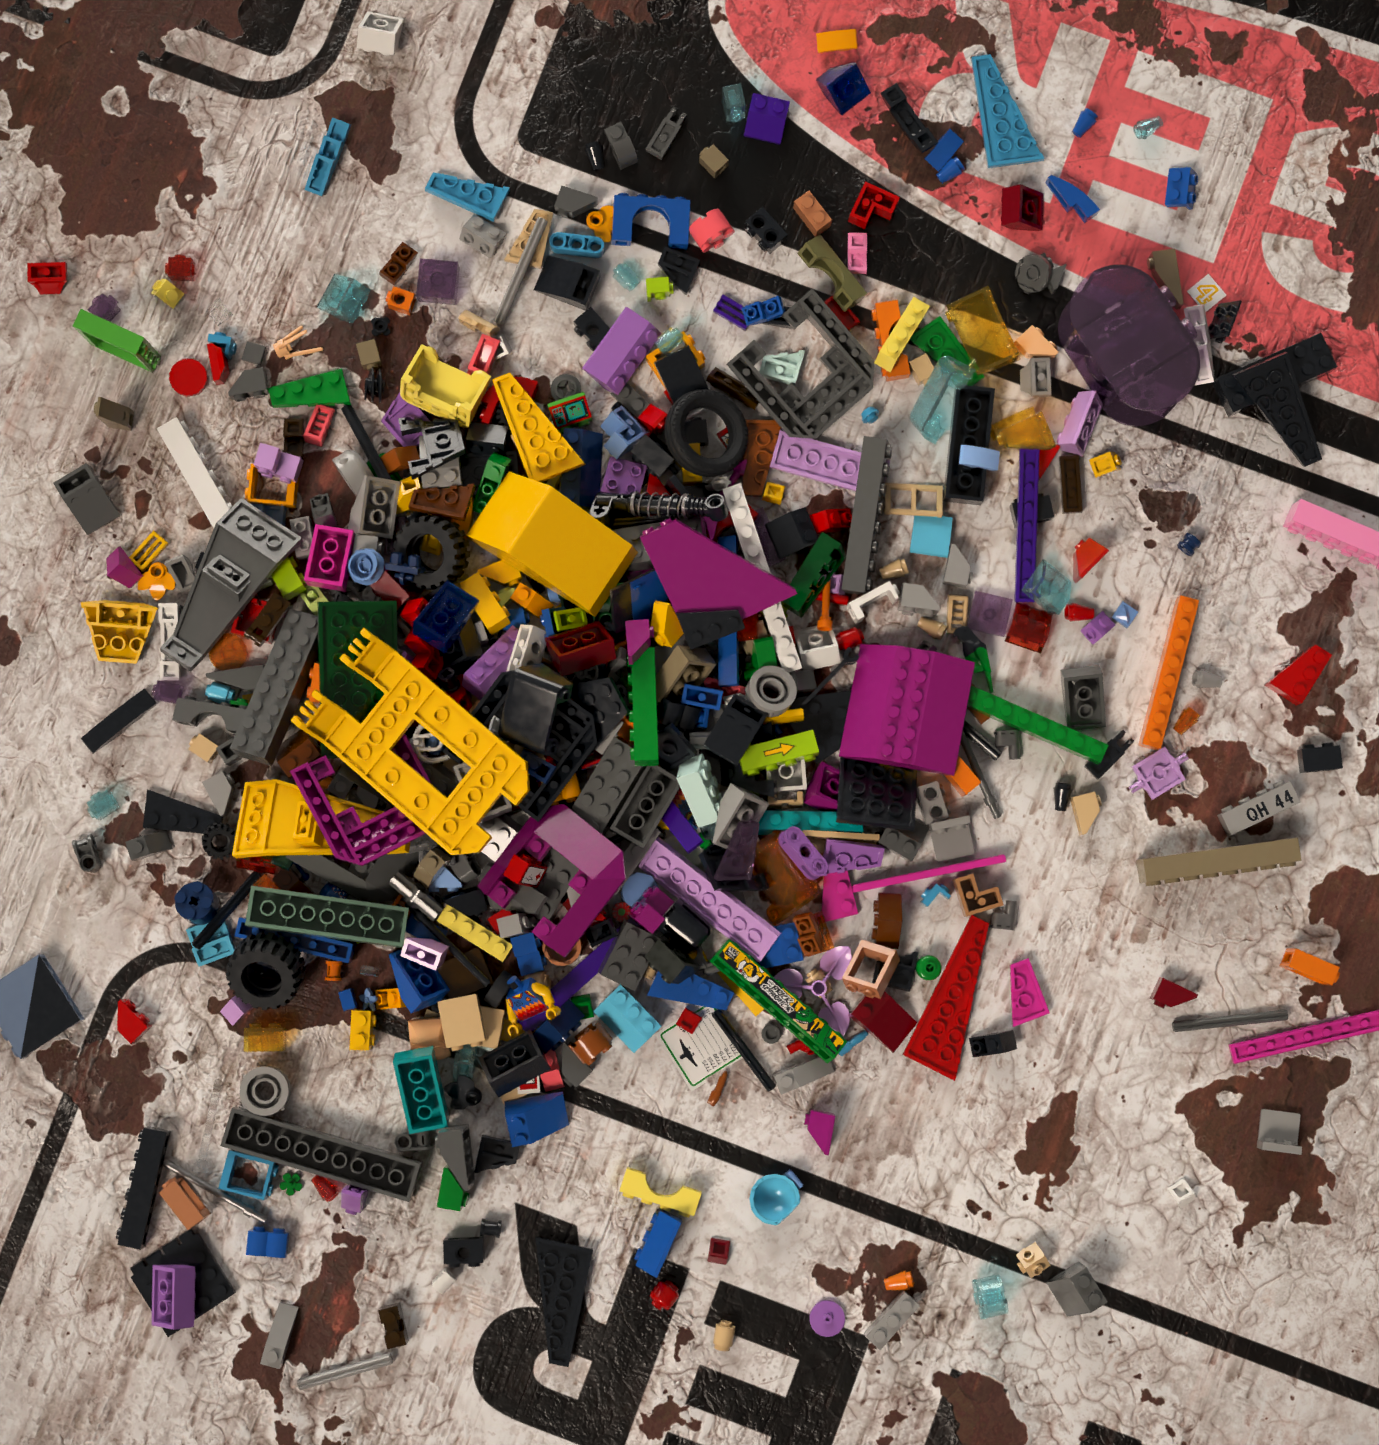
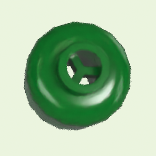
M930 955L922 956L918 959L915 967L917 975L923 980L929 981L939 977L942 969L940 961Z

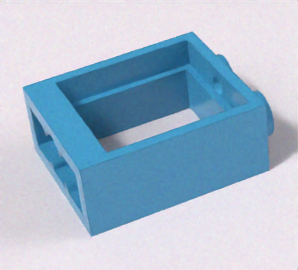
M230 1149L218 1189L266 1200L268 1196L272 1195L274 1185L271 1183L273 1177L277 1176L279 1166L275 1162ZM238 1157L269 1164L262 1192L231 1184Z

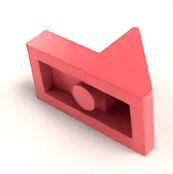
M549 1050L544 1055L550 1070L540 1075L545 1092L565 1087L556 1050Z

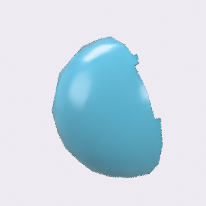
M771 1174L765 1175L756 1181L751 1189L749 1200L751 1210L758 1219L766 1224L779 1225L800 1204V1195L793 1181L783 1175Z

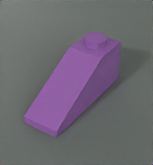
M348 1184L341 1192V1208L346 1209L345 1212L357 1215V1212L361 1213L369 1190Z

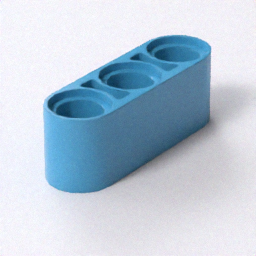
M555 232L549 239L550 248L556 254L596 259L602 257L605 252L603 240L595 236ZM556 240L563 241L561 246H555L553 243ZM575 242L582 244L579 249L572 247ZM595 244L601 246L598 251H593L591 247Z

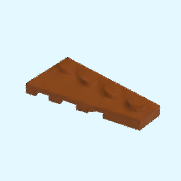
M745 419L748 427V445L743 456V460H747L743 476V492L745 496L762 497L781 427L775 420Z

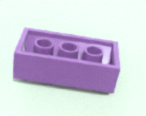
M625 307L582 369L605 390L618 395L662 333L649 321L628 307Z
M513 625L463 675L461 686L479 700L483 698L501 672L507 670L519 631Z

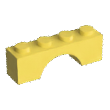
M915 297L912 298L879 351L874 362L876 365L891 373L912 335L923 321L930 307L929 305Z
M448 904L437 919L442 925L502 962H505L513 949L509 941L501 938Z
M630 1167L626 1169L619 1190L623 1192L622 1196L633 1199L635 1196L641 1198L642 1203L648 1205L656 1203L663 1210L671 1211V1209L679 1211V1215L688 1218L690 1215H695L701 1197V1191L684 1185L673 1194H658L649 1187L645 1172Z

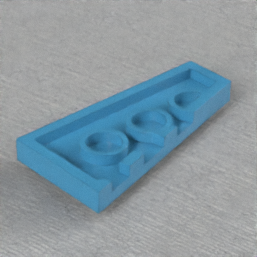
M433 172L425 187V191L494 222L510 192V187L503 186L502 188L490 183L481 184L476 183L475 180L467 179L466 181L455 176Z

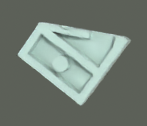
M799 350V352L791 354L786 352L779 355L764 356L759 373L764 378L789 385L792 383L795 386L805 350Z

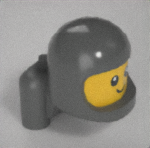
M701 946L695 952L688 954L701 967L698 971L704 969V975L710 976L720 971L708 961Z

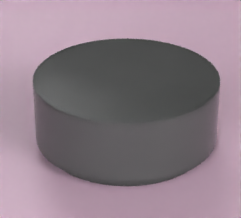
M768 1024L762 1029L761 1035L765 1042L774 1044L779 1041L781 1031L778 1026Z

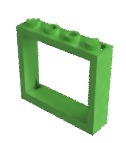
M80 309L73 327L92 346L152 373L157 365H160V354L144 337Z

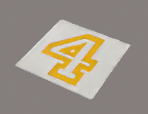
M1209 274L1187 291L1198 305L1204 304L1205 312L1226 296Z

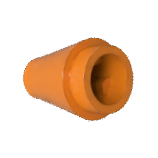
M905 1270L884 1279L886 1290H910V1288L914 1287L911 1271L906 1272Z

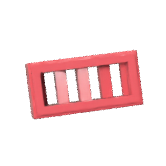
M325 405L315 406L303 434L306 443L319 447L323 446L335 412L334 408ZM322 412L328 415L327 417L319 415L318 413ZM316 419L324 421L325 423L323 424L317 422ZM314 427H317V428H320V429H322V430L320 431V430H316V429H313V428H314Z

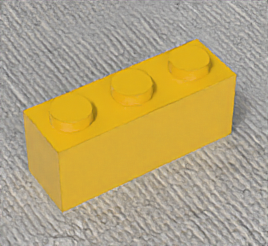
M477 572L460 583L463 593L491 636L511 623L508 619L510 616L509 611L505 605L503 607L499 605L498 602L501 599L495 590L493 592L490 591L488 587L491 584L485 576L481 577Z

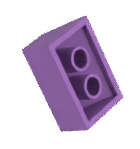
M153 1265L152 1326L173 1330L194 1327V1300L196 1298L195 1266Z

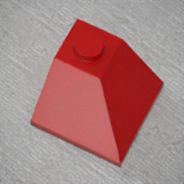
M1091 538L1086 541L1082 539L1074 547L1077 551L1073 554V581L1077 583L1109 550Z

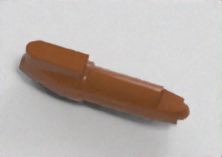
M727 1071L723 1072L722 1076L718 1079L715 1089L711 1091L707 1101L711 1106H715L720 1099L727 1080Z

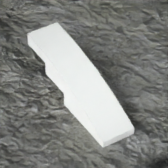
M1204 304L1184 308L1187 324L1186 333L1189 343L1188 353L1195 386L1214 382L1211 343Z

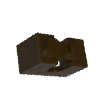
M400 1302L380 1307L378 1312L381 1324H384L385 1328L384 1339L387 1349L407 1345L409 1339Z

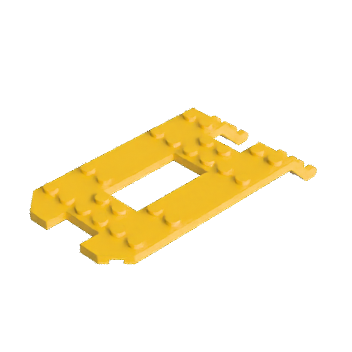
M363 628L360 634L370 640V643L365 646L362 641L355 638L353 643L363 650L362 653L350 644L348 650L357 655L358 658L354 662L348 655L342 654L339 659L384 693L383 697L364 721L360 723L345 709L315 689L312 692V697L322 704L317 708L310 700H306L304 704L315 713L312 714L305 707L301 706L300 712L310 719L307 723H304L300 717L294 715L291 721L298 728L323 743L450 855L480 853L492 839V836L478 824L501 795H504L515 806L519 805L530 791L528 762L400 653L373 635L369 630ZM415 720L471 767L448 798L392 751L393 747Z

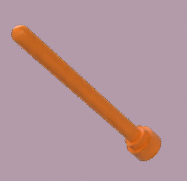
M831 579L824 587L822 593V616L817 621V629L820 631H831L833 629V621L829 617Z

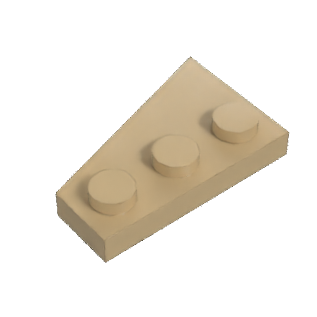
M539 209L533 210L521 234L515 240L509 254L506 255L505 262L518 264L537 218L541 217L547 220V225L529 267L542 269L554 215L553 212Z

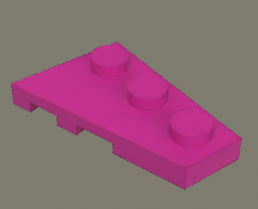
M1029 958L1011 964L1012 1027L1047 1015L1050 1012Z

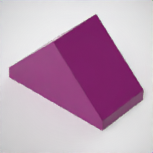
M121 546L117 547L106 558L107 576L122 585L132 588L143 577Z

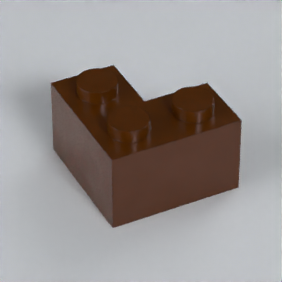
M878 893L877 900L873 902V912H877V914H874L873 926H876V928H872L871 939L875 940V944L891 949H899L902 928V894Z

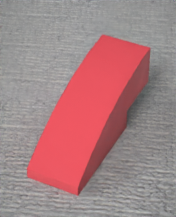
M485 334L481 335L468 366L467 374L472 375L474 371L483 370L489 375L500 340Z

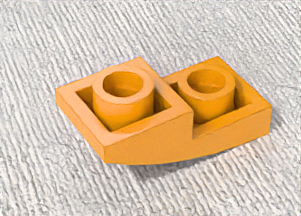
M856 29L816 33L817 49L820 54L858 49Z

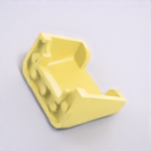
M421 344L401 378L400 396L409 404L442 419L458 420L459 427L468 428L490 383L491 376L483 370L474 371L470 375L439 361L438 354L434 348Z

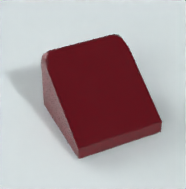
M711 1238L707 1261L726 1265L730 1241Z

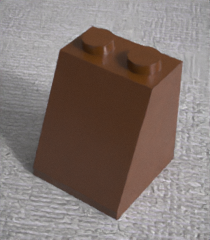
M300 729L281 744L276 761L288 778L293 779L290 773L291 770L321 758L320 747L311 735Z

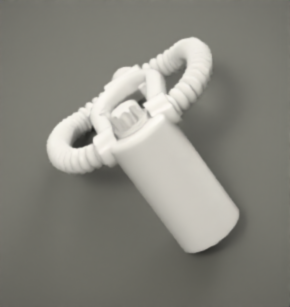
M421 724L418 725L409 743L419 760L427 764L449 760L450 757L448 755L434 759L423 756L426 751H439L443 743L440 742L437 747H425L424 738H430L433 735L431 733L420 734L421 729L424 727Z

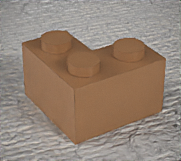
M974 874L952 880L964 917L1004 905L998 887L979 892Z

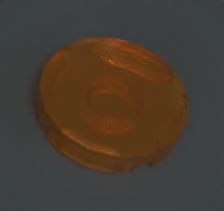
M230 633L223 634L209 651L211 663L221 671L241 668L248 656L245 642L237 635Z

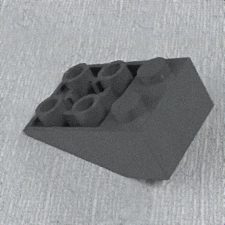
M87 463L53 483L87 535L121 516L94 470Z

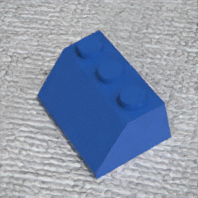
M662 1209L659 1210V1213L654 1212L650 1221L653 1226L650 1231L646 1230L642 1239L645 1244L642 1249L638 1248L634 1257L637 1260V1267L656 1278L682 1223V1218Z

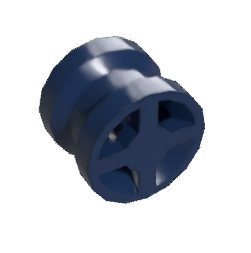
M1186 533L1184 540L1180 541L1177 547L1183 553L1192 557L1195 553L1194 550L1202 544L1195 536Z

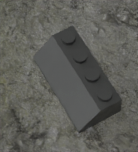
M646 766L609 830L644 849L680 788L676 776L659 766Z

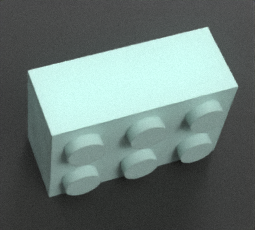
M703 754L693 756L680 764L676 777L698 828L717 822L720 802L723 797V793H720L717 788L718 781L716 777L712 776L710 772V763L708 760H705Z

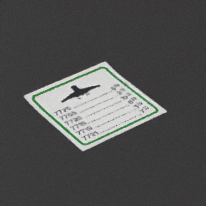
M698 1006L691 1010L702 1017L693 1034L676 1025L678 1019L655 1033L691 1092L706 1083V1078L743 1059L712 1017V1013L717 1010L715 1008Z

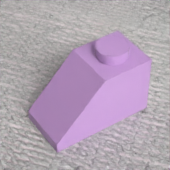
M407 937L400 956L436 971L444 963L449 946L433 939Z

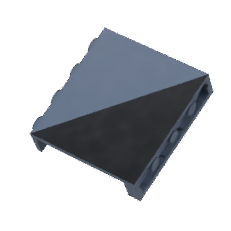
M44 954L35 956L0 979L1 1034L6 1041L9 1040L12 1045L11 1050L13 1054L20 1059L27 1058V1055L74 1024H79L85 1020Z

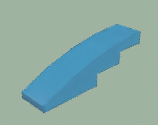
M332 117L327 134L323 137L319 153H316L304 190L323 197L340 158L351 124Z

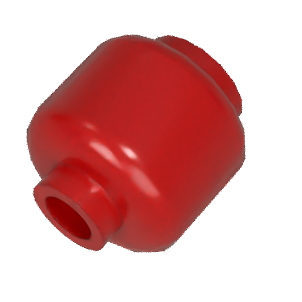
M668 1280L665 1282L659 1281L650 1293V1297L653 1300L651 1304L658 1310L662 1308L665 1310L671 1309L679 1298L677 1292L679 1289Z

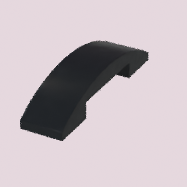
M897 83L881 92V96L895 121L921 153L938 144L928 127L925 128L908 104L907 97Z

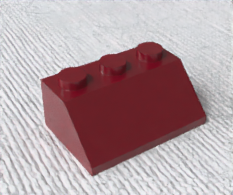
M599 621L545 638L554 667L561 676L571 675L574 672L589 669L616 659L614 639Z

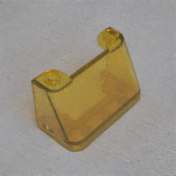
M989 286L946 305L948 310L945 312L949 323L953 321L970 358L971 363L968 365L972 374L976 373L979 376L1021 360Z
M1033 406L991 424L992 430L990 435L992 440H997L999 446L1004 448L1050 450L1056 447L1042 411L1035 413Z

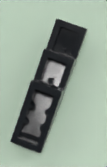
M144 688L81 738L82 742L94 754L124 733L126 728L138 721L143 714L155 707L157 703Z

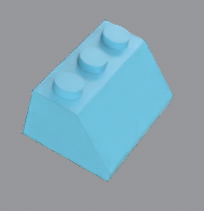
M621 984L593 1011L633 1053L662 1027Z

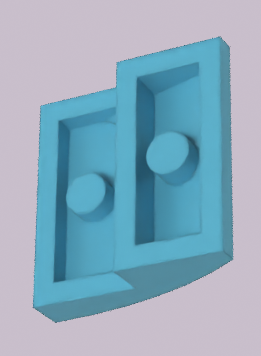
M914 516L909 553L948 558L953 517Z
M226 921L200 950L192 945V952L198 967L232 955L235 950ZM207 924L195 925L186 929L191 945Z

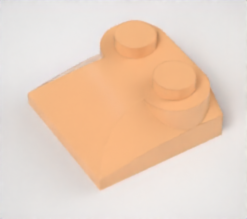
M440 1017L408 1020L410 1050L434 1046L436 1060H442L451 1056V1048H446Z

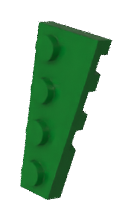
M941 316L912 335L911 342L963 385L974 386L984 379L985 376Z
M342 368L268 388L273 408L298 407L299 405H308V407L325 404L327 406H335V404L351 405Z

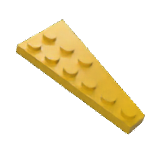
M510 372L492 379L528 478L543 482L586 465Z

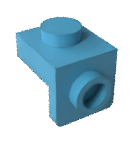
M221 332L209 334L207 341L215 344L217 347L225 348V357L232 360V355H235L237 348L232 337H228Z
M934 884L931 889L927 887L920 896L923 898L920 903L928 907L939 893L946 899H949L951 897L949 894L950 890L943 884Z

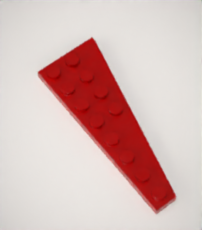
M970 915L902 1054L954 1081L957 1077L956 1074L989 923L973 915Z

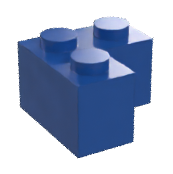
M532 932L510 938L521 976L545 970L544 966L547 965L545 955H541L539 947L542 946L541 939Z

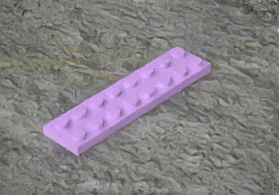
M660 837L654 841L638 866L678 899L681 898L707 922L731 941L736 942L742 950L759 963L781 934L730 892L714 891L707 874Z

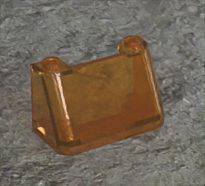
M773 831L738 856L746 874L750 873L751 876L762 872L764 873L770 888L763 891V893L771 903L766 910V914L773 926H776L819 896L821 892L817 881L806 878L779 845L778 837L781 833L780 831Z

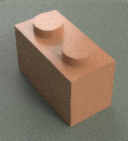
M807 191L794 201L793 209L815 237L831 227L832 219L810 191Z

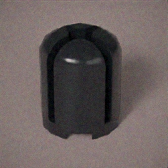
M679 898L663 916L665 920L657 928L684 953L690 954L695 952L708 938L712 927L709 922Z

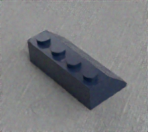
M564 428V439L586 465L561 474L560 493L582 509L590 510L596 494L600 492L603 434L585 429Z

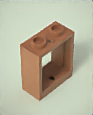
M861 939L842 977L846 989L851 992H861L870 998L876 997L881 999L900 961L897 951ZM864 957L885 962L875 984L855 978Z
M174 1177L162 1185L163 1190L159 1194L187 1230L195 1227L211 1214L183 1177L178 1179Z

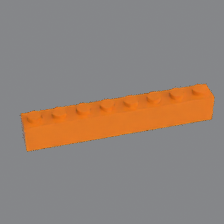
M1182 595L1176 598L1138 746L1156 751L1162 747L1199 600Z

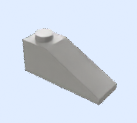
M817 1057L773 1076L782 1095L835 1071L831 1061L826 1063L820 1057Z
M283 1302L279 1303L260 1364L277 1369L283 1366L299 1307Z

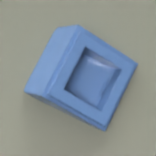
M789 1169L783 1174V1176L794 1182L797 1189L803 1187V1183L792 1170Z

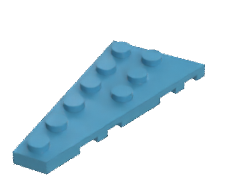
M991 54L972 57L971 63L987 167L995 168L1044 161L1045 158L1040 153L1034 137L1030 134L1027 128L1028 125L1017 104L1013 101L1007 85L1005 86Z

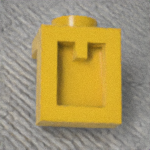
M1112 451L1089 460L1095 478L1121 470L1120 465L1122 462L1120 456Z

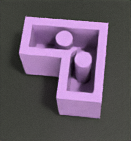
M260 443L253 465L261 473V476L270 479L275 476L280 478L279 481L291 484V481L297 483L303 460L301 457L284 453L277 447Z

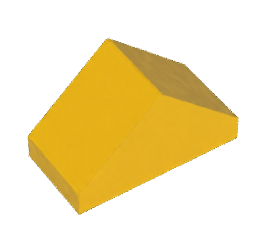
M512 472L507 473L466 535L473 543L596 617L610 596V589L616 587L638 553L633 545L552 486Z

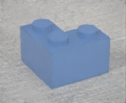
M622 405L613 410L600 426L610 436L604 447L616 460L630 452L640 439L648 433Z

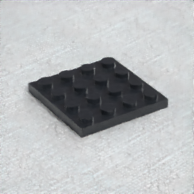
M840 757L836 822L914 831L917 770Z

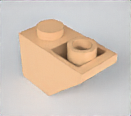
M1033 325L1016 339L1013 344L1026 358L1050 357V359H1054L1059 353L1057 346L1052 341L1048 342L1042 330L1038 327L1035 328Z

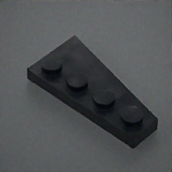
M147 789L143 828L203 834L209 825L213 826V823L220 824V822H223V817L218 814Z

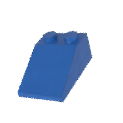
M794 922L774 926L781 933L760 963L755 960L757 964L764 968L803 961L802 950L797 940L799 938L798 931Z
M402 949L389 955L400 997L411 1014L436 1004L450 991L437 970L435 971L400 956Z
M563 1091L504 1102L505 1118L512 1147L532 1144L569 1125Z

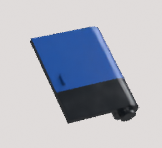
M655 568L610 589L612 619L604 622L603 627L613 639L626 633L625 621L649 619L650 622L652 620L653 604L656 600L668 603V596Z

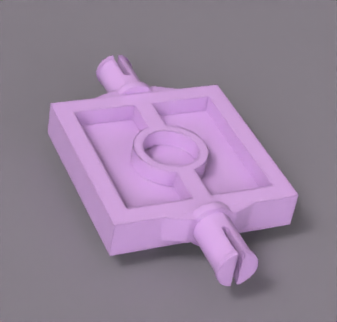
M1166 747L1161 748L1131 767L1137 776L1138 782L1129 786V789L1134 793L1143 788L1151 800L1155 799L1186 780L1179 765L1189 760L1188 756L1185 757L1186 754L1183 753L1174 758Z

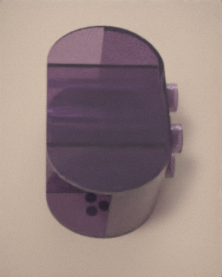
M1109 265L1095 270L1077 286L1071 300L1065 306L1059 318L1058 337L1065 352L1090 390L1097 392L1106 414L1114 421L1123 425L1134 427L1146 426L1158 422L1169 415L1194 387L1200 370V355L1197 345L1193 341L1197 338V332L1189 319L1183 318L1180 320L1172 309L1176 305V300L1168 287L1163 285L1159 288L1148 274L1135 267ZM1107 379L1109 383L1102 385L1101 381Z

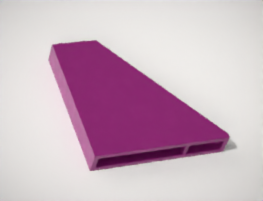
M666 519L660 522V527L653 529V526L643 530V535L640 536L676 613L738 609L743 620L797 594L796 589L677 519Z

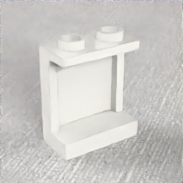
M888 581L849 602L847 610L856 625L862 622L865 617L861 608L884 596H888L893 605L899 599L898 595L900 592L895 584L892 585Z

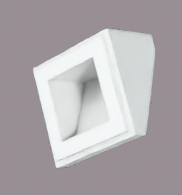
M1184 1178L1168 1188L1169 1193L1179 1208H1183L1196 1199L1194 1191Z

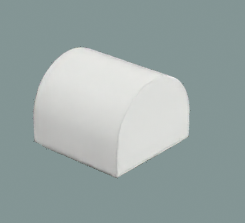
M444 1268L432 1280V1287L443 1295L456 1281V1278L447 1268Z

